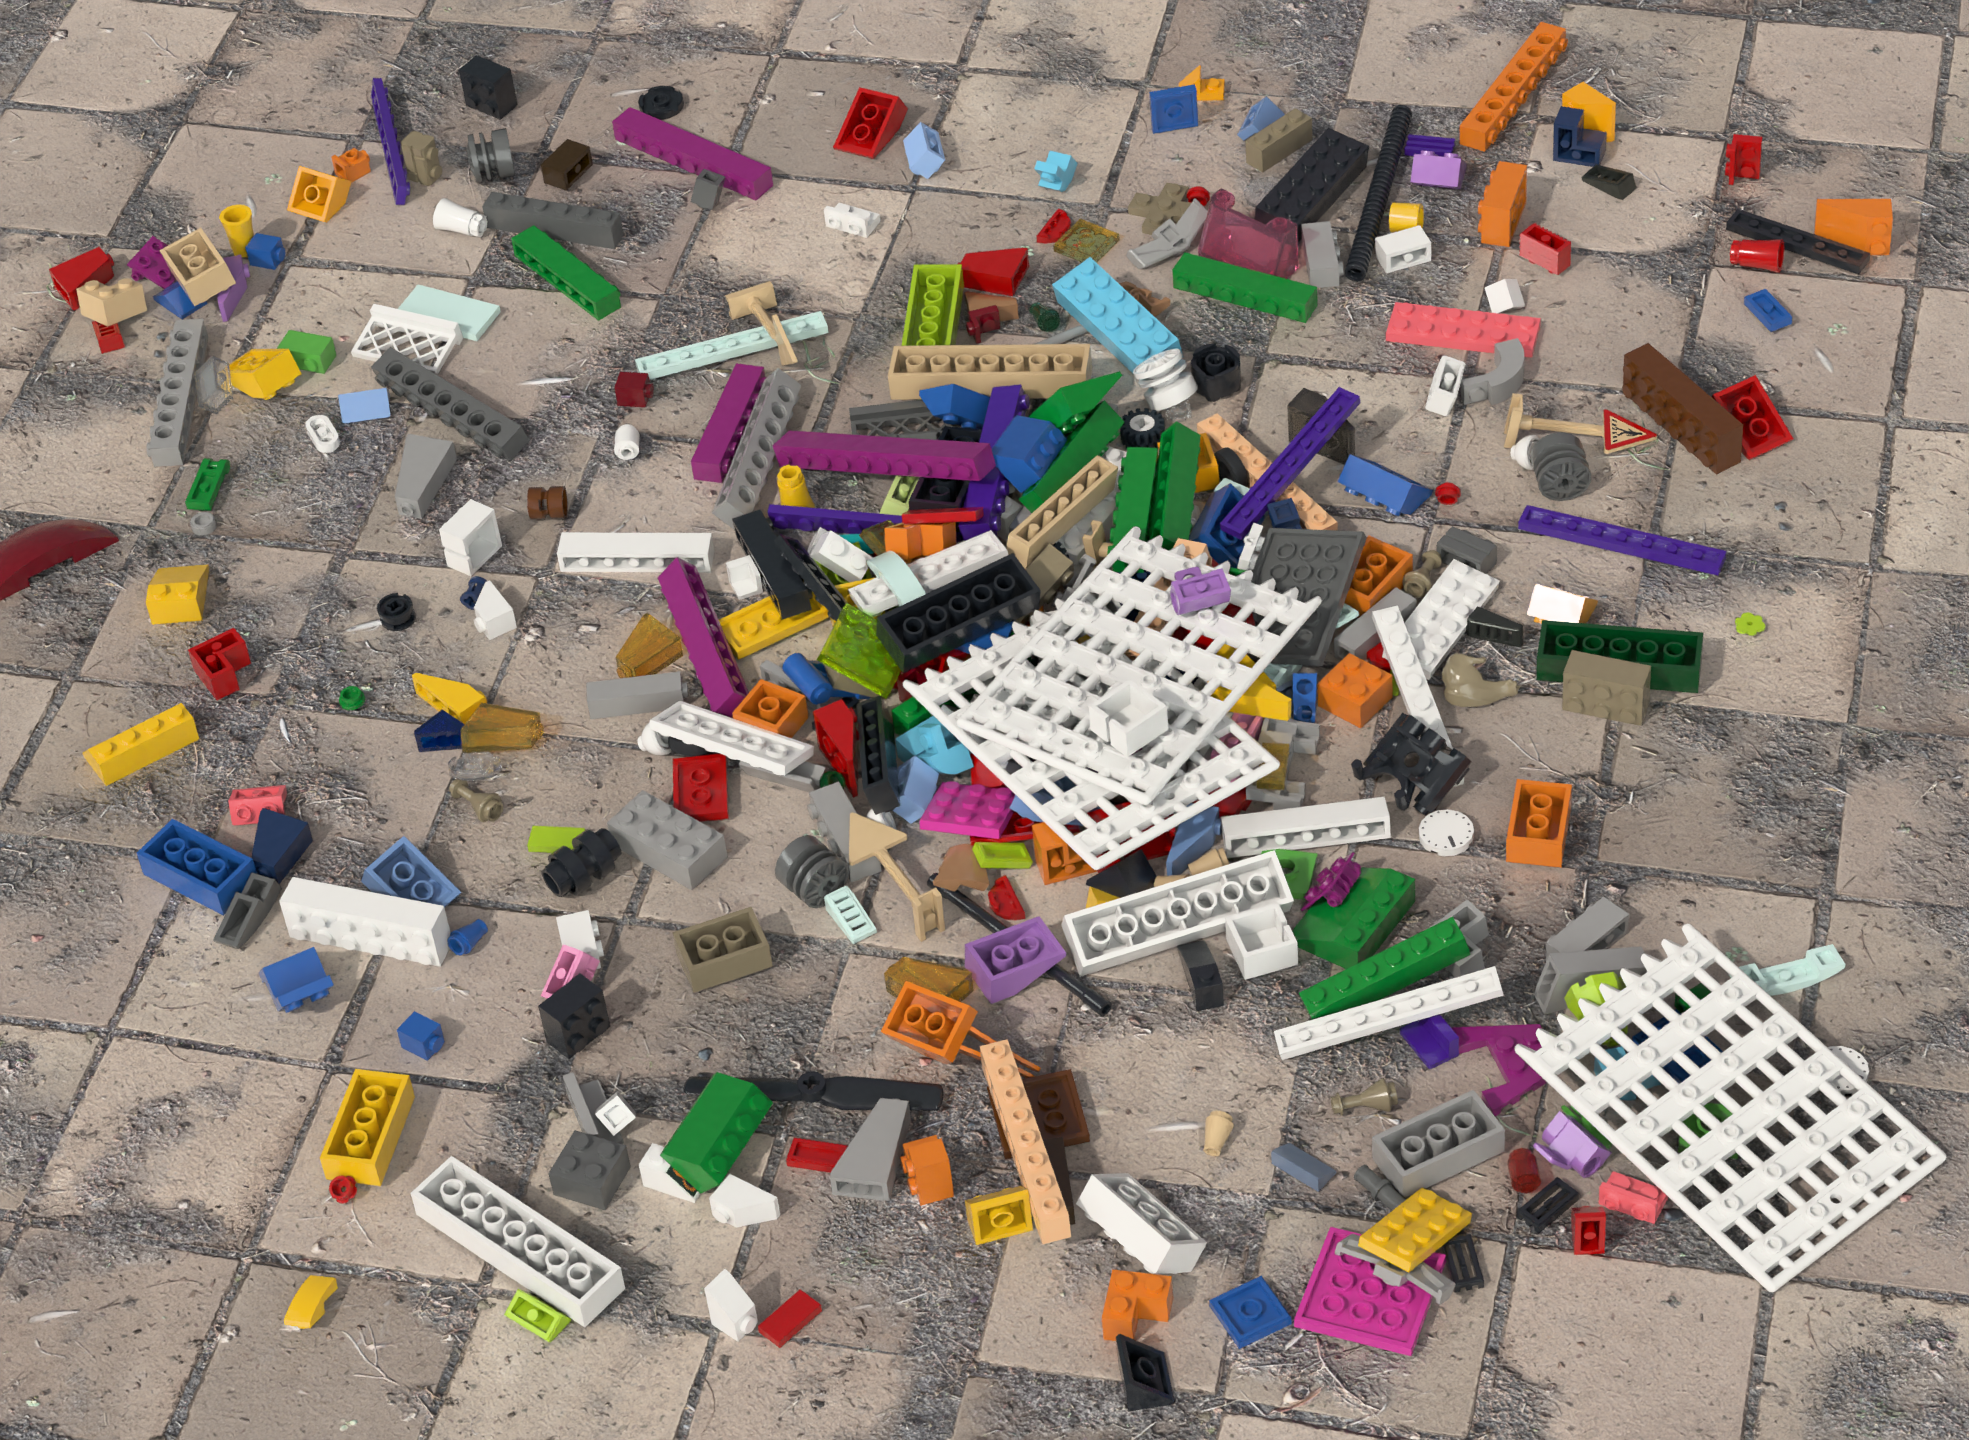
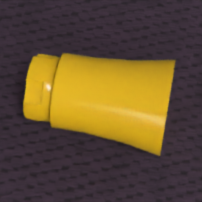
M232 205L220 213L219 219L226 231L234 255L248 258L246 246L254 236L252 211L245 205Z
M791 465L780 468L777 474L780 505L815 508L801 469L798 466Z

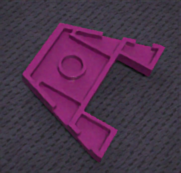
M1540 1024L1452 1027V1030L1459 1037V1054L1487 1046L1507 1083L1482 1091V1100L1494 1116L1499 1115L1501 1109L1508 1104L1514 1105L1520 1101V1096L1531 1089L1535 1091L1547 1083L1514 1049L1517 1044H1522L1535 1051L1542 1048L1536 1036L1537 1029H1542Z

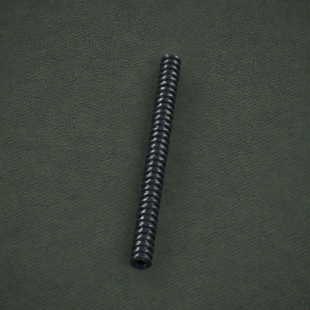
M1405 105L1395 106L1390 115L1345 268V275L1351 281H1362L1368 270L1375 246V238L1379 232L1412 118L1411 109Z

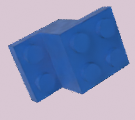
M314 947L266 966L259 971L261 981L266 983L277 1011L284 1009L286 1013L300 1008L304 1005L302 1001L308 998L311 999V1002H315L330 994L328 990L334 986L330 975L326 976Z

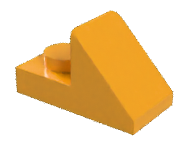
M1201 65L1179 82V87L1195 84L1197 101L1224 100L1225 79H1202Z

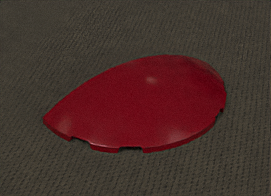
M75 519L42 522L10 535L0 542V601L29 587L28 578L68 558H71L76 563L118 542V537L101 525Z

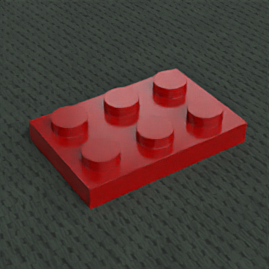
M713 754L673 758V807L699 822L729 819L726 755Z

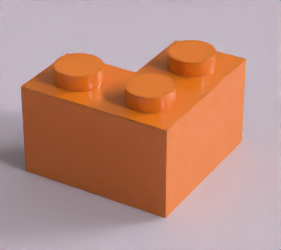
M955 522L899 523L884 528L886 552L889 550L895 552L905 563H911L912 559L925 558V556H930L957 544Z
M1045 822L1032 825L1035 861L1044 885L1097 872Z
M937 1135L904 1143V1156L900 1157L903 1173L908 1174L907 1182L912 1196L917 1195L920 1206L954 1197L950 1162L942 1138L938 1139Z
M1112 1269L1102 1314L1104 1340L1116 1341L1118 1334L1134 1339L1139 1319L1169 1322L1174 1298L1172 1276Z

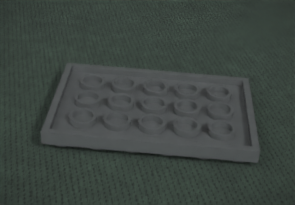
M1268 529L1253 571L1251 583L1260 585L1274 578L1276 582L1274 591L1283 594L1297 587L1299 591L1298 601L1305 603L1316 596H1319L1322 600L1319 607L1271 661V664L1323 666L1367 539L1364 531ZM1252 612L1255 627H1257L1265 616ZM1275 621L1267 631L1280 636L1288 625ZM1247 654L1255 663L1260 659V657Z

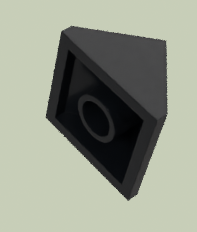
M1141 849L1087 879L1086 885L1122 898L1154 888L1157 876Z
M1118 1334L1116 1336L1118 1365L1128 1412L1167 1406L1174 1403L1175 1400L1165 1352Z

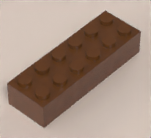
M1649 343L1624 354L1622 391L1627 398L1637 404L1641 411L1646 412L1654 419L1657 425L1662 426L1673 439L1679 441L1689 453L1696 456L1705 467H1708L1716 475L1741 463L1743 424Z

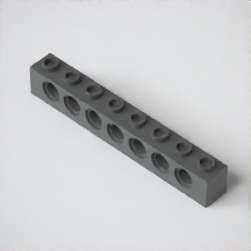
M389 347L371 366L376 375L374 377L375 380L382 387H390L398 397L404 396L413 406H421L429 416L439 417L444 425L455 427L463 437H471L481 448L486 446L498 458L502 456L511 461L530 441L522 426L392 347Z

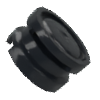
M398 593L389 594L383 597L377 604L380 622L387 630L402 631L409 628L416 620L412 600L406 594L400 596Z

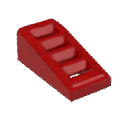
M92 321L102 354L125 347L117 323L105 326L97 321Z

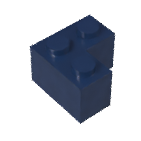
M1561 106L1554 122L1553 161L1594 167L1596 164L1601 165L1606 152L1607 132L1584 129V110Z

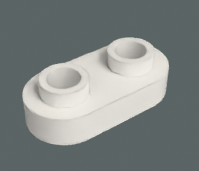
M315 415L306 421L307 434L318 451L331 453L339 447L338 433L328 417Z

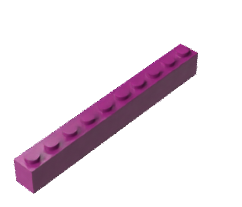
M789 430L772 445L779 467L791 465L798 466L801 469L980 481L996 466L990 443Z

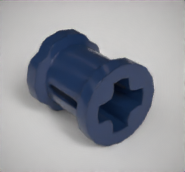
M479 576L470 578L467 591L460 596V601L466 608L474 610L483 586L487 582L486 579Z

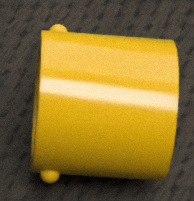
M1393 202L1391 204L1389 213V229L1391 233L1419 225L1423 229L1424 208L1421 203Z

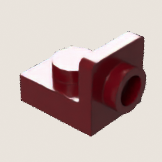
M996 305L968 312L969 322H966V329L969 337L973 336L976 344L981 343L982 333L1000 329L999 310Z

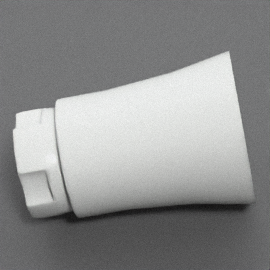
M442 198L439 201L433 216L435 229L458 232L468 236L474 235L476 237L483 235L488 221L486 219L487 216L458 205L447 198Z

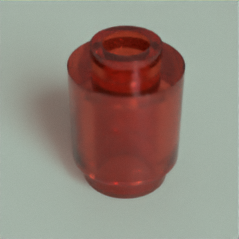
M1526 1148L1512 1151L1507 1161L1512 1188L1520 1193H1531L1541 1185L1536 1156L1532 1154L1531 1150Z

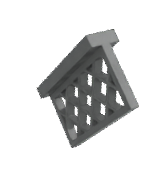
M922 399L849 408L852 435H860L857 433V430L870 429L871 432L868 436L878 434L886 437V435L899 434L901 431L904 433L923 432L927 428L930 431L936 430L938 438L945 426L951 427V424L946 423L940 428L932 425L933 421L943 419L933 416ZM908 424H920L915 431L906 427ZM888 426L896 427L890 434L881 430Z

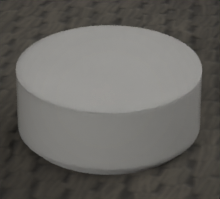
M208 512L198 513L190 520L193 533L200 536L212 533L217 526L214 515Z

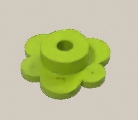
M1745 612L1741 617L1735 619L1736 631L1740 634L1754 636L1757 632L1765 630V623L1762 622V617L1759 615L1754 616L1750 612Z

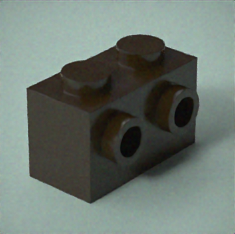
M569 139L564 141L541 164L544 183L567 191L593 165L590 146Z

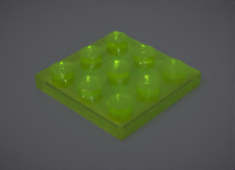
M845 603L816 660L886 699L901 669L876 636L877 619Z

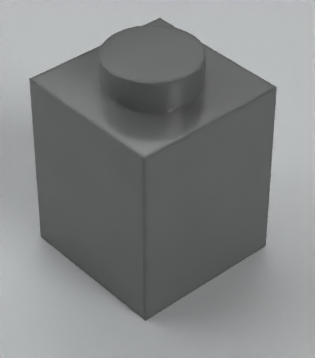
M703 169L696 178L690 202L697 204L700 208L712 210L720 200L725 176Z

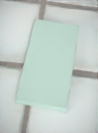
M419 284L398 308L399 310L457 322L463 338L473 341L479 340L501 312L499 305Z

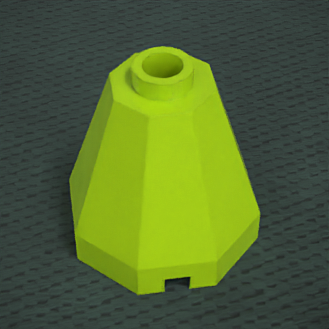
M1614 972L1590 975L1585 978V985L1580 987L1578 982L1572 985L1564 999L1569 1010L1580 1021L1584 1018L1578 1005L1580 998L1587 999L1601 1006L1605 1003L1599 990L1601 983L1610 985L1620 991L1626 988L1622 977L1620 976L1618 979L1617 974ZM1628 1025L1621 1029L1625 1034L1628 1033ZM1610 1037L1601 1045L1614 1047L1619 1045V1043Z

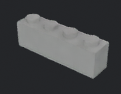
M836 782L809 792L810 804L807 805L809 815L812 820L817 819V827L821 837L828 839V849L833 851L848 865L850 881L854 882L881 872V863L876 856H872L853 866L849 865L850 813H856L841 784Z

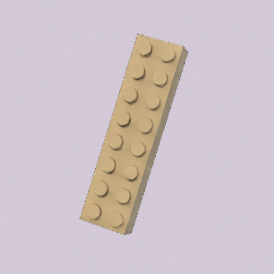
M1090 344L894 346L888 372L891 400L921 399L919 396L920 390L949 384H956L988 397L991 396L993 387L1021 384L1024 393L1028 394L1029 399L1050 398L1061 387L1091 379L1093 368Z

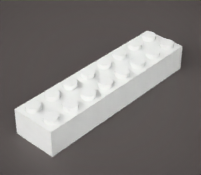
M1274 850L1064 915L1061 926L1081 977L1174 948L1177 945L1225 932V917L1279 903L1283 913L1288 912L1294 900Z
M453 1156L449 1157L411 1192L416 1215L583 1327H586L625 1290L620 1266Z

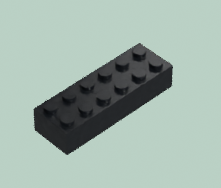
M1328 128L1255 207L1254 229L1295 247L1302 239L1301 224L1316 223L1367 167L1369 146Z
M945 426L938 440L979 443L982 430ZM920 477L909 499V510L963 508L970 480ZM955 522L956 532H960V522Z
M1011 553L878 616L876 636L904 674L1039 609L1041 590L1014 553Z

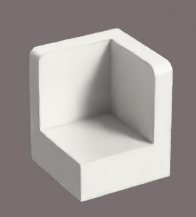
M1504 279L1485 287L1492 313L1500 314L1512 308L1525 307L1517 279Z
M750 555L726 562L729 583L739 600L763 593L760 573Z
M618 1091L595 1111V1115L613 1136L636 1118V1112Z

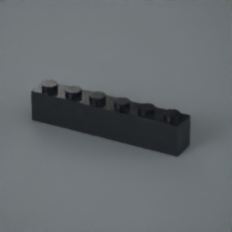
M761 509L733 518L732 522L736 539L745 555L751 556L760 573L761 583L782 620L812 610L809 600L813 598L812 591L804 585L803 578L792 570V564L781 556V550L774 543L779 533L777 530L774 531L771 519L769 517L765 518Z
M879 695L856 704L863 791L875 815L882 812H890L896 807L901 806L893 719L882 696Z

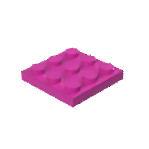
M955 781L942 782L920 818V829L999 839L1014 813L1010 806L1015 794L1009 788L995 789L987 788L980 784L971 786L962 785Z

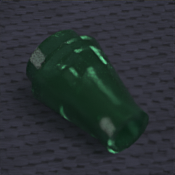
M1039 302L1031 305L1030 314L1034 317L1040 330L1052 332L1058 328L1060 318L1057 311Z

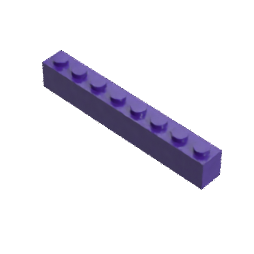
M1021 384L992 388L979 443H990L992 449L1015 416L1025 417L1026 409L1030 407V400L1028 394L1024 393ZM996 466L982 480H970L963 508L983 507L984 516L977 521L959 523L964 541L990 530L997 536V532L1001 530L1000 519L1002 513L1005 512V498L1009 495V480Z

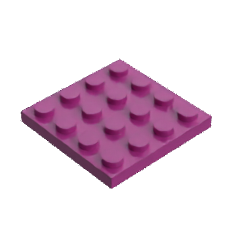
M1330 1227L1294 1318V1327L1412 1356L1433 1296L1411 1281H1407L1400 1287L1386 1284L1382 1278L1373 1275L1376 1265L1374 1263L1345 1253L1341 1256L1335 1255L1338 1242L1352 1233L1358 1236L1362 1234ZM1434 1252L1423 1262L1442 1274L1446 1263V1255Z

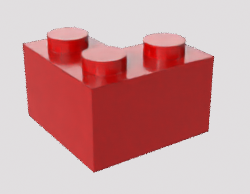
M231 628L188 649L194 672L216 700L240 690L235 671L250 665L251 660L246 643L235 628Z

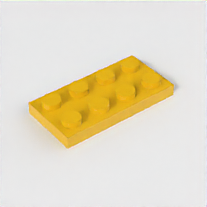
M812 592L813 598L809 599L812 610L782 620L768 596L719 619V622L732 653L739 660L828 618V610L815 599L816 596Z
M1420 1188L1360 1236L1358 1246L1407 1272H1411L1470 1224L1472 1213L1463 1209L1460 1205L1451 1203L1436 1195L1431 1190Z

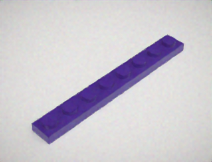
M373 78L371 100L395 205H405L406 196L410 195V183L406 182L407 170L403 168L404 158L403 154H400V141H397L394 115L390 114L391 102L387 100L388 89L384 87L382 78Z
M1338 387L1220 523L1221 530L1243 540L1251 530L1253 523H1257L1268 511L1267 504L1274 503L1358 407L1361 403L1360 396Z
M769 504L767 512L773 527L778 529H800L802 531H818L821 527L826 531H833L834 533L866 534L871 531L874 532L879 528L885 531L884 528L902 523L901 515ZM961 531L956 532V543L963 541L964 538Z
M1526 505L1518 521V529L1717 576H1719L1726 560L1727 551L1530 505Z

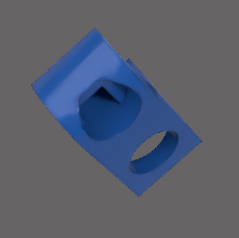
M1293 673L1294 720L1316 723L1317 673Z

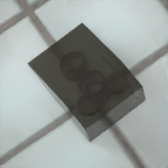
M1303 388L1287 405L1289 443L1328 400L1324 395ZM1346 419L1317 454L1345 465L1349 455H1355V428Z

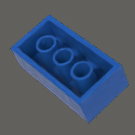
M171 819L137 852L143 875L223 916L226 914L235 893H242L251 873L257 874L252 858L174 819Z

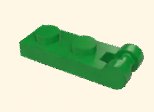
M204 458L185 501L187 509L211 511L224 477L230 471V461L228 459L213 461L212 458Z

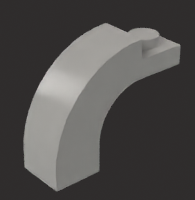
M1518 338L1494 344V363L1497 366L1494 371L1461 380V400L1464 405L1487 399L1491 405H1495L1507 400L1512 396V393H1516L1524 380L1525 357L1523 346Z

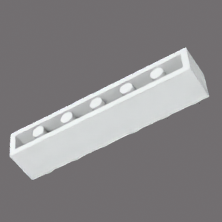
M562 532L557 557L561 572H663L676 557H679L695 565L698 572L711 573L715 550L712 533Z
M1385 797L1221 817L1223 843L1227 858L1261 854L1262 851L1274 849L1298 850L1391 838L1390 815Z

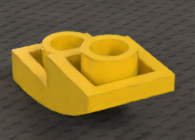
M310 1275L295 1294L284 1318L285 1325L297 1326L301 1329L311 1328L325 1314L324 1302L338 1288L336 1278Z

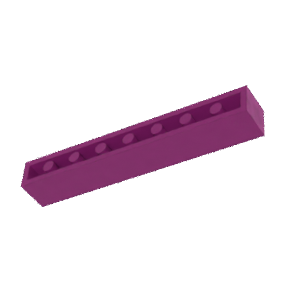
M629 107L612 121L615 140L696 175H699L703 169L725 176L723 187L755 201L773 186L771 167Z
M676 557L658 576L661 592L666 597L668 609L673 614L675 625L682 636V642L688 650L689 659L695 667L696 676L700 680L704 689L703 693L711 706L710 710L733 718V711L748 695L749 691L696 566Z

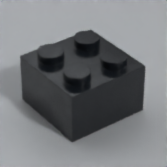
M476 55L459 69L466 106L501 120L518 105L510 68Z
M581 973L538 1005L546 1042L568 1059L577 1052L582 1051L586 1045L602 1035L610 1027L603 990Z

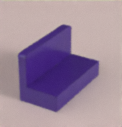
M1440 1014L1411 1022L1400 1028V1035L1428 1069H1433L1459 1056V1037Z

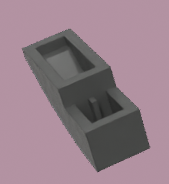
M251 873L242 893H235L213 941L235 949H239L262 924L282 890L277 881Z

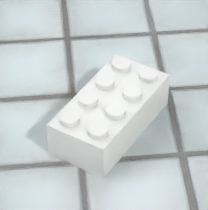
M1129 1173L1092 1174L1076 1203L1085 1211L1084 1214L1087 1218L1102 1226L1107 1236L1121 1243L1124 1246V1251L1140 1260L1144 1264L1145 1270L1151 1274L1191 1272L1207 1244L1203 1238Z

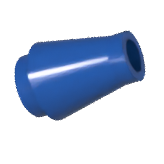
M477 919L473 923L452 931L447 940L449 948L459 956L469 954L482 936L488 932L487 925L482 920Z

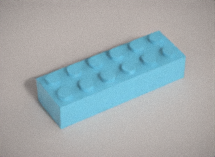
M1091 257L1052 284L1057 302L1132 373L1139 364L1155 354L1176 348L1180 349L1182 353L1179 339Z

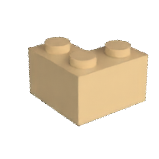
M129 278L121 279L112 286L104 285L95 280L88 281L84 286L76 289L81 315L105 326L113 325L147 311L142 284Z

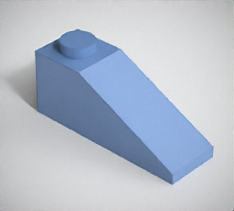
M1211 806L1179 824L1166 861L1167 876L1182 874L1188 868L1187 864L1200 858L1214 845L1216 836L1222 833L1219 807Z

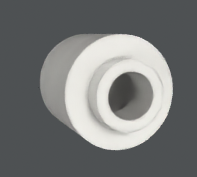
M622 425L615 433L614 452L620 459L631 460L639 453L640 434L633 425Z

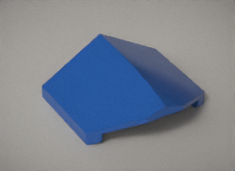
M178 281L153 296L154 301L182 320L207 304V301L194 306Z

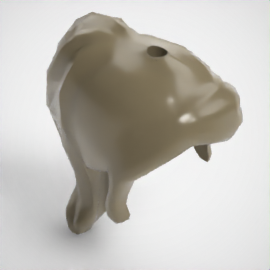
M1455 653L1449 656L1442 671L1445 699L1450 704L1460 707H1478L1491 704L1504 697H1514L1518 694L1520 686L1512 679L1496 682L1484 680L1482 673L1473 665L1485 663V657L1475 658Z

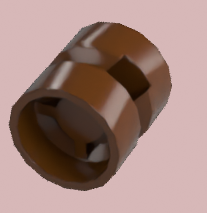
M551 486L548 490L544 487H529L527 493L529 518L545 519L547 515L551 519L566 518L568 499L565 486ZM544 499H547V506H544Z

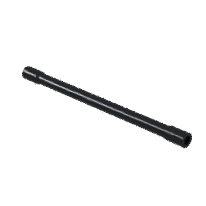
M933 873L927 881L928 887L931 889L937 888L943 898L951 901L992 933L1008 928L958 889L954 892L934 886L933 880L938 873ZM1055 964L1045 972L1080 998L1085 1005L1100 1016H1105L1112 1007L1110 1001L1094 989L1087 987L1058 964Z

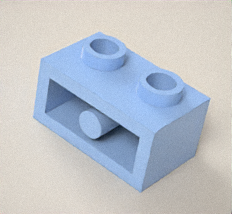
M920 122L903 140L909 168L914 174L928 179L939 170L945 161L939 133L924 123Z
M916 756L900 765L897 769L901 806L893 810L910 824L922 817L937 790L936 783L939 776L937 771Z

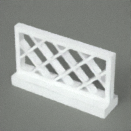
M373 304L370 309L372 317L352 349L351 354L353 357L376 362L382 356L381 352L386 351L389 347H394L395 350L405 356L415 352L417 358L412 360L438 375L454 345H460L463 335L457 322ZM375 326L386 329L372 335ZM396 332L406 333V335L393 340L392 334ZM389 336L390 342L377 346V340ZM419 336L427 338V340L414 344L412 340ZM410 341L412 346L401 351L398 350V345ZM440 341L447 342L445 346L435 349L433 345ZM373 343L375 346L371 350L362 351L363 346ZM431 345L433 351L421 356L419 355L418 350ZM437 358L433 367L423 364V362L429 359Z

